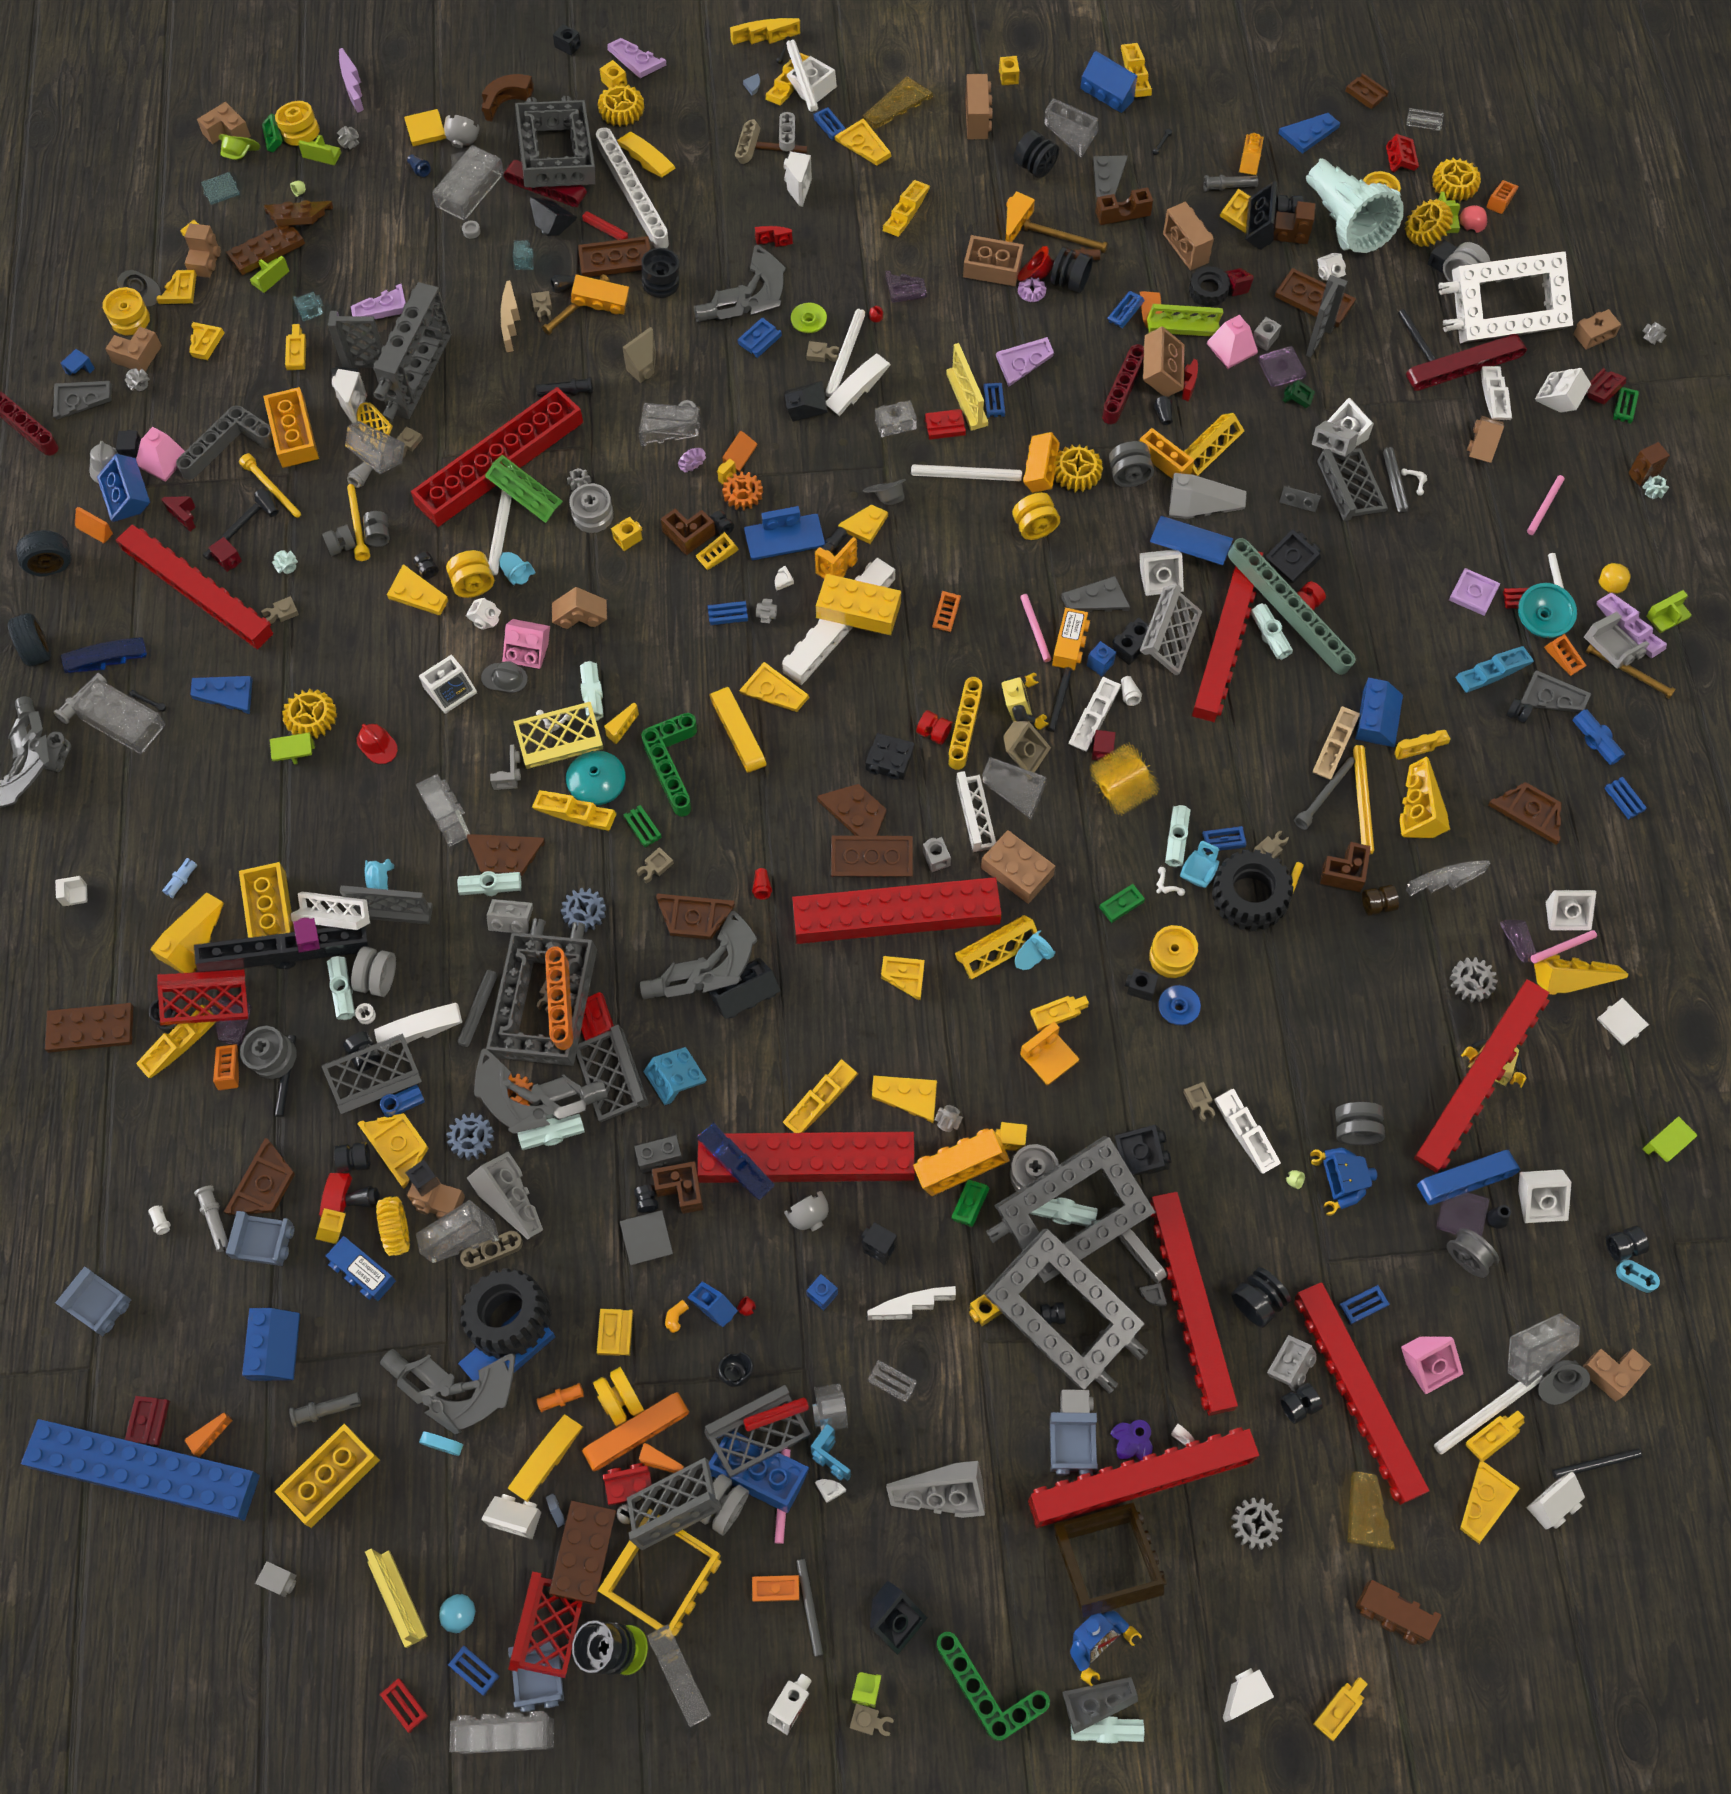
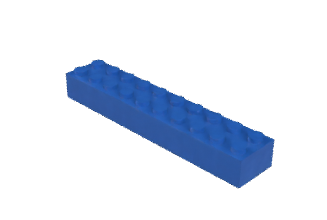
M40 1419L37 1420L21 1462L22 1465L30 1469L242 1521L246 1519L260 1477L254 1471Z

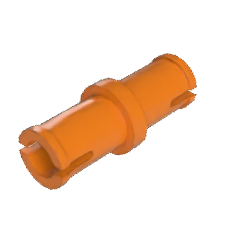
M577 1383L574 1386L563 1390L559 1388L555 1390V1393L537 1398V1404L540 1411L544 1412L559 1405L563 1407L567 1402L584 1397V1392L580 1383Z

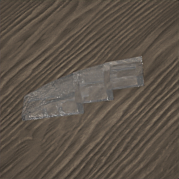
M1489 860L1446 866L1410 881L1406 891L1411 896L1427 887L1433 893L1447 884L1454 890L1486 872L1491 863Z
M667 1624L647 1635L689 1727L710 1717V1711L669 1625Z

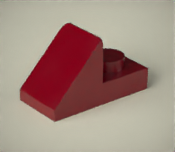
M1241 268L1224 271L1230 279L1232 296L1249 292L1253 282L1252 274Z
M163 497L161 499L166 510L191 532L196 528L193 522L194 517L190 513L195 508L191 497Z

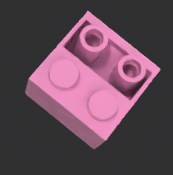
M512 619L506 624L502 662L511 661L517 665L540 669L548 647L550 626Z

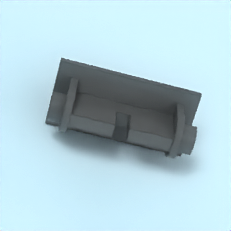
M1288 485V487L1284 486L1279 503L1316 513L1321 496L1317 495V493L1313 494L1294 489Z

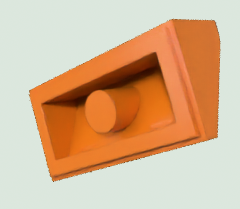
M1143 291L1140 292V296L1145 300L1141 305L1142 317L1146 328H1148V314L1153 304H1161V296L1157 292ZM1156 311V312H1155V314H1161V313H1162V311Z
M740 431L723 455V463L730 458L735 462L736 471L740 472L757 447V443Z
M80 507L76 508L75 527L102 543H105L112 536V530L107 522Z

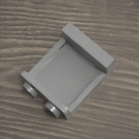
M1618 612L1592 624L1584 636L1615 668L1623 665L1628 666L1634 659L1637 658L1639 660L1647 652L1645 649L1650 644L1645 641L1638 645L1617 625L1622 618Z

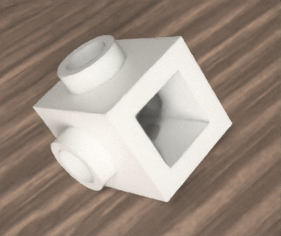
M1331 253L1317 259L1318 273L1322 280L1327 281L1330 275L1338 278L1346 275V265L1342 259V254Z
M481 598L473 601L466 617L473 621L476 627L484 630L494 627L498 623L501 611L493 602Z

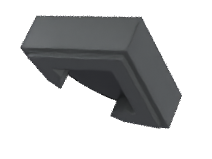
M1161 1283L1139 1288L1141 1296L1148 1303L1155 1306L1167 1305Z

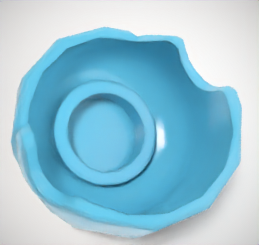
M456 1594L447 1598L439 1612L441 1626L447 1632L460 1633L472 1624L476 1613L474 1602L463 1594Z

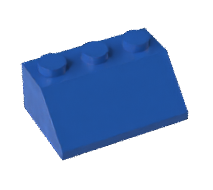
M1095 51L1082 75L1080 89L1122 113L1134 101L1137 75Z
M115 454L97 476L110 520L114 522L141 514L150 503L136 458Z
M1373 678L1367 679L1363 689L1356 740L1395 747L1403 694L1388 681Z
M249 1308L242 1373L249 1381L294 1380L300 1313L274 1308Z

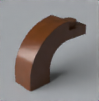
M510 74L499 77L489 83L482 92V112H484L485 120L492 122L498 107L503 102L511 99L526 101L531 97L534 90L532 76Z

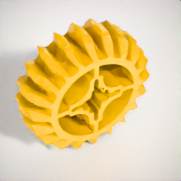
M615 84V87L609 86L608 90H603V94H600L598 110L602 119L607 124L611 123L613 126L618 124L619 127L621 125L627 126L628 123L634 124V120L639 121V117L642 116L644 111V99L640 91H637L635 87L631 88L630 85L624 86L623 84L617 86Z
M1452 158L1451 161L1446 159L1444 162H1441L1435 169L1432 177L1435 192H1445L1446 200L1448 198L1456 199L1459 202L1462 199L1467 201L1469 197L1472 198L1478 191L1481 183L1478 167H1473V163L1469 164L1467 160L1461 161V158L1458 160Z
M1430 199L1428 203L1423 201L1421 206L1417 205L1416 210H1411L1412 215L1407 216L1408 221L1405 222V231L1409 240L1420 247L1424 245L1429 247L1430 243L1435 245L1437 240L1441 241V237L1447 236L1446 232L1451 230L1450 225L1453 224V213L1445 202L1438 199L1434 201Z
M1080 444L1078 447L1071 445L1070 449L1065 447L1063 451L1059 450L1058 456H1055L1057 461L1054 462L1056 466L1054 468V477H1056V483L1061 482V488L1067 486L1068 491L1072 488L1075 493L1078 489H1081L1083 492L1085 488L1090 490L1092 485L1096 486L1097 482L1101 479V473L1103 472L1102 459H1099V454H1094V449L1088 450L1087 446L1081 448Z
M309 688L307 693L301 690L300 695L294 693V699L288 698L289 704H284L285 710L282 711V715L284 717L283 722L292 735L310 733L311 737L314 736L318 739L319 734L325 736V730L331 731L330 725L335 724L334 718H337L336 706L325 692L321 693L318 689L313 692Z
M397 1196L378 1200L376 1213L379 1234L385 1252L389 1256H397L408 1252L410 1238L402 1201Z

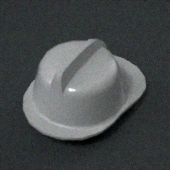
M103 441L94 446L90 452V476L98 484L97 476L113 456L118 454L116 448L105 444Z

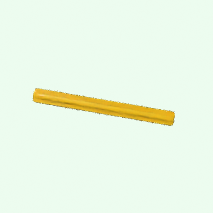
M1356 745L1353 749V755L1355 759L1354 767L1361 844L1371 846V855L1374 852L1365 747L1363 745Z

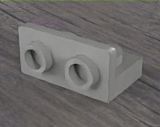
M492 899L487 912L488 930L528 934L533 903Z
M1288 1335L1267 1373L1270 1377L1289 1385L1291 1390L1296 1392V1389L1304 1384L1309 1368L1314 1366L1316 1352L1312 1345Z

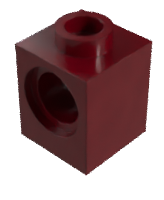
M225 537L208 547L213 558L226 572L242 562L237 550Z
M1095 731L1092 760L1098 762L1101 760L1107 762L1109 760L1108 762H1110L1113 757L1111 755H1113L1112 751H1114L1116 732Z

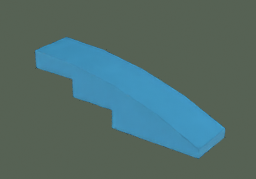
M1524 646L1496 654L1491 660L1478 663L1473 669L1461 672L1455 678L1467 693L1513 674L1532 664L1534 660Z

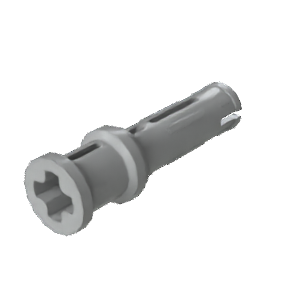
M97 673L72 698H67L65 700L66 703L59 710L56 709L53 712L55 716L63 723L68 724L69 719L76 712L79 713L81 711V706L107 683L106 679Z
M204 1186L197 1189L194 1194L199 1199L201 1205L200 1212L206 1217L216 1252L224 1251L223 1247L227 1250L228 1240L218 1213L220 1205L215 1201L213 1186Z

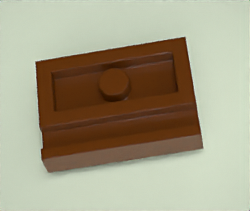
M1364 73L1346 87L1347 93L1371 110L1383 101V98L1387 97L1389 93L1388 90Z

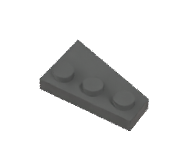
M1128 155L1093 156L1096 202L1097 197L1111 194L1116 196Z
M111 382L55 383L54 419L58 420L112 401Z
M1115 576L1062 593V600L1066 608L1084 612L1104 610L1105 612H1112L1113 609H1122V611H1129L1130 609Z
M1535 670L1521 703L1530 704L1533 708L1580 713L1585 709L1591 693Z
M1131 1677L1062 1692L1074 1734L1138 1702L1137 1692Z

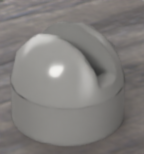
M622 1505L617 1510V1519L622 1524H630V1518L620 1513L621 1510L629 1513L628 1505Z

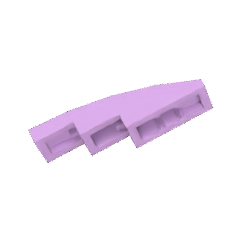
M343 48L339 49V61L342 77L350 100L358 113L364 110L360 99L362 97L359 86L361 81L356 67Z
M1612 592L1597 601V606L1606 617L1615 612L1622 616L1617 625L1638 645L1645 641L1650 643L1645 650L1647 651L1646 655L1651 659L1666 649L1667 643L1652 634L1653 627L1639 618L1640 612Z

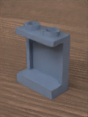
M237 1211L226 1254L231 1259L283 1266V1262L289 1254V1247H287L289 1239L294 1234L293 1223L287 1218L276 1220L249 1216L246 1212Z
M84 1266L55 1303L95 1332L104 1336L105 1333H108L113 1328L115 1320L119 1315L128 1309L131 1299Z
M1051 1412V1472H1056V1475L1068 1476L1070 1472H1079V1475L1090 1473L1092 1476L1093 1472H1097V1413Z
M550 1642L539 1647L545 1657L555 1652ZM513 1647L508 1648L509 1658H511ZM534 1650L526 1655L525 1662L535 1664L541 1658ZM559 1655L548 1661L552 1668L561 1669ZM519 1668L518 1672L512 1671L515 1694L514 1708H520L521 1712L535 1710L536 1705L544 1704V1708L559 1706V1701H564L561 1677Z

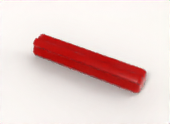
M588 211L582 215L584 222L618 240L628 239L627 232Z
M801 1398L747 1417L743 1423L745 1429L751 1431L807 1411L809 1405L806 1398Z

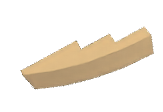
M510 280L506 282L501 304V328L506 352L514 351L510 337L517 335L514 321L520 320Z
M1343 706L1341 707L1312 773L1329 780L1332 779L1360 713Z

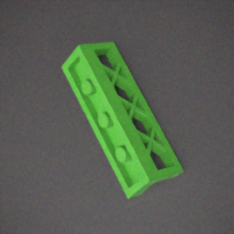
M503 455L493 462L485 475L486 478L545 523L563 502Z

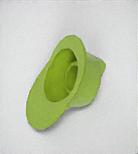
M224 134L219 135V139L222 141L221 155L225 158L232 160L242 159L247 151H257L260 149V144L252 139Z

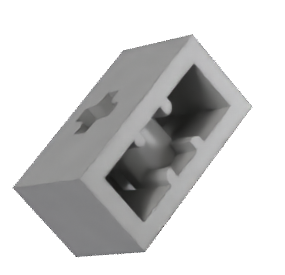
M1324 421L1315 428L1312 445L1322 449H1330L1331 452L1346 457L1355 449L1359 432Z

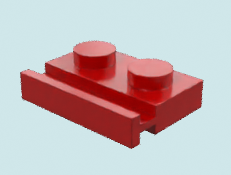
M962 409L925 413L929 440L966 435Z
M601 992L587 998L581 1027L585 1041L610 1031L611 1027L614 1026L604 995Z

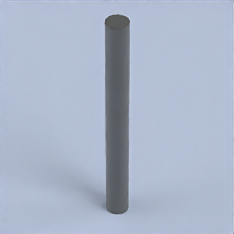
M801 1559L797 1560L796 1563L814 1657L823 1655L806 1561Z

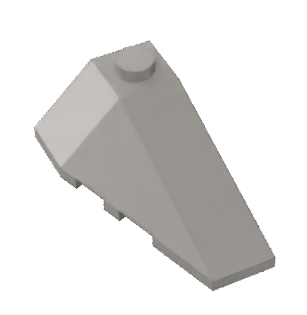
M1174 473L1169 517L1190 519L1194 518L1195 515L1204 514V516H1207L1213 512L1221 511L1225 513L1245 509L1246 491L1191 474Z
M506 1152L481 1165L467 1179L478 1196L528 1240L540 1233L543 1228L535 1207L530 1205L527 1197L530 1194L528 1188L522 1184L520 1178L523 1176L522 1172L510 1153Z
M978 1461L954 1463L889 1483L886 1486L891 1506L919 1510L920 1508L931 1509L937 1514H941V1511L955 1513V1517L961 1518L985 1515L983 1480Z

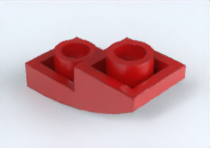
M779 226L755 227L756 243L759 245L774 242L775 247L793 244L792 229Z
M1193 359L1190 365L1187 364L1184 369L1185 378L1182 399L1188 402L1193 394L1198 373V362L1196 359Z
M350 1173L329 1174L321 1200L320 1217H322L324 1208L344 1212L346 1207L345 1195L352 1181Z

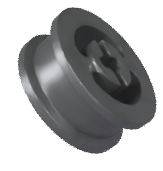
M1460 1229L1457 1232L1456 1240H1450L1447 1243V1250L1452 1258L1466 1271L1475 1276L1486 1277L1489 1274V1267L1495 1266L1499 1262V1256L1495 1249L1484 1238L1471 1230Z

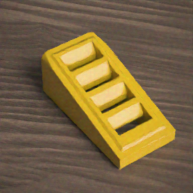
M724 532L699 552L696 558L706 570H709L739 549ZM720 547V549L722 550V552L719 553V552L717 551V548ZM714 552L717 556L713 558L710 553ZM706 555H707L708 558L711 560L710 562H707V561L704 559V557H705Z
M635 703L631 704L604 726L606 736L614 744L620 741L639 715L638 707Z

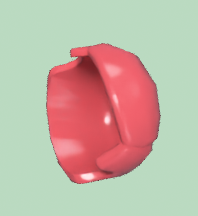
M1468 206L1459 215V222L1466 231L1474 229L1478 233L1484 230L1487 225L1486 211L1480 206Z

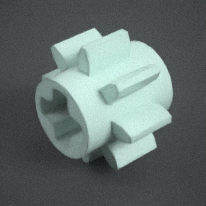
M1659 475L1653 478L1649 476L1647 482L1643 485V489H1646L1645 495L1652 499L1662 498L1669 486H1666L1667 480Z
M284 550L277 552L274 556L275 561L272 562L278 573L283 571L285 574L292 573L296 569V563H298L292 551L287 553Z

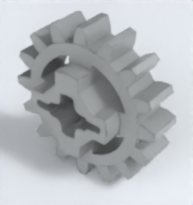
M1477 957L1472 962L1469 958H1466L1464 963L1459 961L1457 967L1453 968L1450 980L1454 982L1451 984V987H1457L1455 994L1462 993L1463 1000L1469 997L1470 1002H1473L1475 998H1477L1478 1002H1481L1483 998L1488 999L1496 989L1494 986L1498 980L1493 979L1496 976V972H1490L1492 966L1486 967L1485 960L1479 963ZM1465 971L1464 976L1461 977V972ZM1487 982L1486 988L1483 989V984Z
M1251 1498L1250 1504L1244 1500L1242 1502L1243 1508L1236 1507L1235 1510L1238 1515L1232 1516L1231 1519L1236 1521V1523L1231 1528L1238 1530L1235 1538L1240 1536L1243 1538L1241 1545L1248 1542L1249 1549L1252 1550L1257 1545L1258 1549L1262 1550L1264 1543L1269 1548L1272 1546L1271 1540L1276 1542L1279 1539L1275 1533L1282 1532V1529L1277 1527V1524L1283 1521L1279 1518L1276 1519L1279 1510L1272 1511V1503L1266 1506L1264 1505L1263 1498L1258 1503H1256L1255 1498ZM1255 1509L1253 1515H1244L1247 1510ZM1265 1513L1269 1516L1271 1521H1268V1519L1265 1516ZM1258 1517V1524L1262 1526L1256 1530L1255 1524L1252 1522ZM1243 1526L1248 1530L1249 1536L1244 1531ZM1260 1533H1270L1266 1538L1259 1539Z

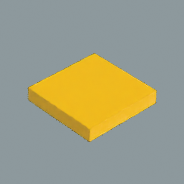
M438 109L404 117L412 146L446 139Z

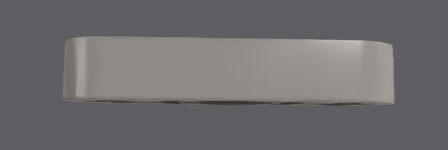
M783 112L779 116V147L783 151H791L795 148V115L791 112Z
M1131 1229L1118 1236L1129 1252L1156 1283H1159L1167 1276L1160 1263Z

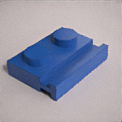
M761 318L738 339V344L751 354H755V357L758 358L782 336V333L764 318Z

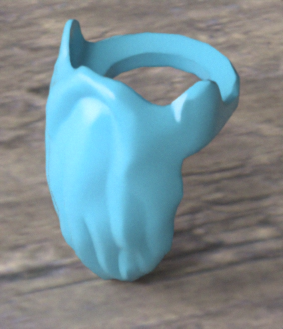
M502 553L499 559L500 567L513 585H522L528 581L530 575L535 574V570L529 562H523L514 553Z
M386 859L384 863L377 861L368 862L365 860L367 888L388 890L387 871L394 869V864L391 863L390 859Z
M1041 930L1033 934L1018 950L1014 960L1016 968L1022 970L1031 969L1043 958L1051 959L1054 956L1055 951H1053L1045 939L1039 936Z

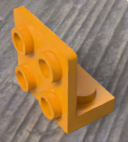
M853 537L835 557L830 551H825L819 547L815 551L816 574L824 579L826 574L844 577L848 568L853 567L857 562V539Z
M1055 1022L1025 1043L1020 1053L1046 1085L1051 1084L1079 1062V1058L1059 1037L1060 1027Z

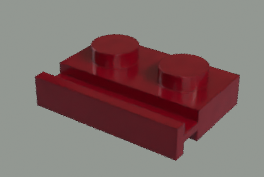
M1603 368L1590 381L1591 385L1585 395L1589 399L1604 405L1626 384V377L1612 371L1606 372V369Z
M135 1396L125 1440L143 1445L159 1446L170 1401L167 1399Z

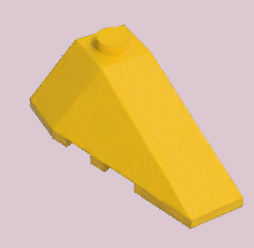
M1425 757L1409 765L1406 782L1408 787L1407 796L1403 798L1405 807L1404 812L1400 814V827L1403 837L1434 838L1450 830L1448 814L1429 758Z
M206 892L162 933L150 950L157 959L181 973L195 972L197 967L195 964L194 945L210 943L212 930L217 924L224 903Z
M1554 955L1534 963L1537 984L1552 995L1568 993L1628 977V973L1618 965L1592 961L1590 965L1573 957L1571 961L1560 959V955Z

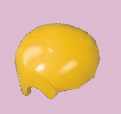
M1617 563L1606 565L1602 569L1599 584L1610 593L1624 591L1630 581L1628 568Z

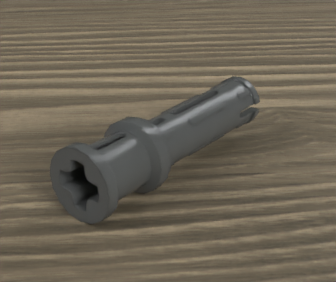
M1205 175L1204 177L1205 192L1215 189L1223 191L1225 188L1258 186L1257 175L1225 177V175L1209 177V175Z
M356 1392L318 1404L310 1402L307 1406L297 1409L292 1407L289 1409L292 1425L296 1428L301 1423L317 1422L319 1417L360 1407L359 1393Z

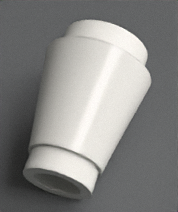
M1130 676L1123 677L1121 679L1123 701L1129 706L1137 705L1141 701L1142 693Z

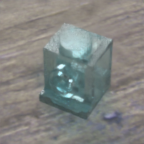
M514 241L513 260L515 269H533V248H530L529 241Z
M314 292L298 298L296 296L292 297L303 321L323 314L321 309L323 302L319 295L315 296Z

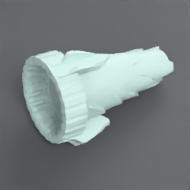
M1319 159V162L1310 170L1309 175H1306L1307 183L1317 191L1323 200V205L1331 212V217L1336 221L1337 238L1343 250L1351 249L1353 252L1368 253L1382 247L1396 233L1403 218V202L1401 201L1399 191L1381 183L1368 185L1362 179L1358 181L1354 176L1347 175L1338 166L1335 168L1325 159Z

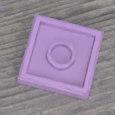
M1465 568L1449 601L1485 616L1500 583Z

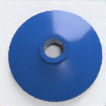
M1185 986L1169 987L1161 994L1159 999L1161 1015L1165 1020L1175 1025H1187L1193 1022L1198 1017L1201 1009L1197 994ZM1175 1006H1181L1182 1010H1176Z

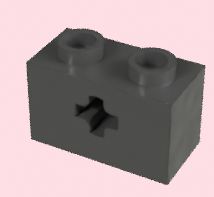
M676 1135L634 1146L642 1174L650 1172L652 1169L683 1163Z

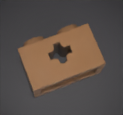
M1608 309L1603 312H1597L1588 319L1580 320L1577 323L1574 336L1585 349H1589L1615 337L1621 324Z

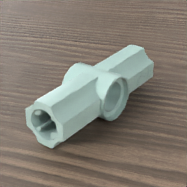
M1266 604L1256 605L1250 613L1262 632V640L1269 644L1277 659L1287 658L1292 654L1293 649L1281 631V623L1274 619Z
M588 661L580 665L581 692L584 703L591 702L597 721L603 717L602 687L599 681L597 663ZM585 708L586 718H588L590 715L589 709Z
M1183 805L1173 806L1165 859V863L1172 867L1182 866L1184 860L1190 809ZM1174 834H1179V835H1181L1182 837H1181V838H1177V837L1174 836Z
M486 871L481 875L461 876L457 879L459 895L484 893L487 896H494L498 892L521 891L520 872L495 874L491 871ZM494 882L492 885L486 886V883Z
M332 957L327 961L336 1018L338 1020L352 1019L355 1016L352 998L353 989L350 985L346 958ZM345 985L343 990L337 991L340 986Z
M576 1114L559 1120L556 1118L547 1119L550 1125L518 1132V1138L522 1150H526L543 1144L546 1146L556 1145L562 1142L564 1138L582 1134L585 1131L580 1114Z
M1056 1198L1030 1214L1050 1218L1058 1224L1070 1225L1072 1223L1088 1227L1092 1224L1091 1221L1096 1220L1097 1208L1075 1204L1073 1200L1067 1198Z
M1107 1717L1074 1734L1071 1726V1740L1097 1741V1743H1118V1741L1144 1742L1143 1720Z

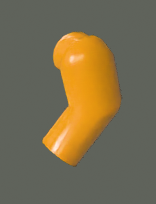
M681 1300L667 1312L665 1326L672 1333L680 1329L681 1325L678 1323L679 1316L689 1309L684 1300Z

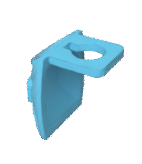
M1201 841L1198 851L1195 850L1186 860L1180 877L1194 885L1206 888L1215 876L1219 865L1217 860L1219 848ZM1203 848L1210 849L1213 854L1206 855Z

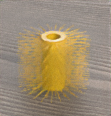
M1125 751L1124 754L1120 752L1121 755H1118L1117 758L1114 756V759H1111L1110 762L1107 760V763L1111 765L1110 767L1108 766L1107 768L1104 764L1097 765L1101 768H1107L1106 770L1102 769L1095 777L1097 775L1100 776L1098 777L1099 788H1101V792L1108 798L1109 802L1111 801L1112 806L1113 804L1122 803L1120 801L1122 799L1125 803L1127 800L1131 802L1132 796L1134 799H1137L1138 796H1141L1138 793L1143 786L1146 789L1150 784L1148 766H1145L1142 762V753L1140 760L1131 753L1129 754L1128 751Z

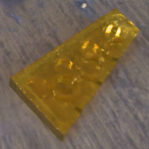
M906 76L862 116V119L864 118L868 125L877 129L893 120L894 116L902 115L907 112V109L921 105V102L925 99H932L933 93Z

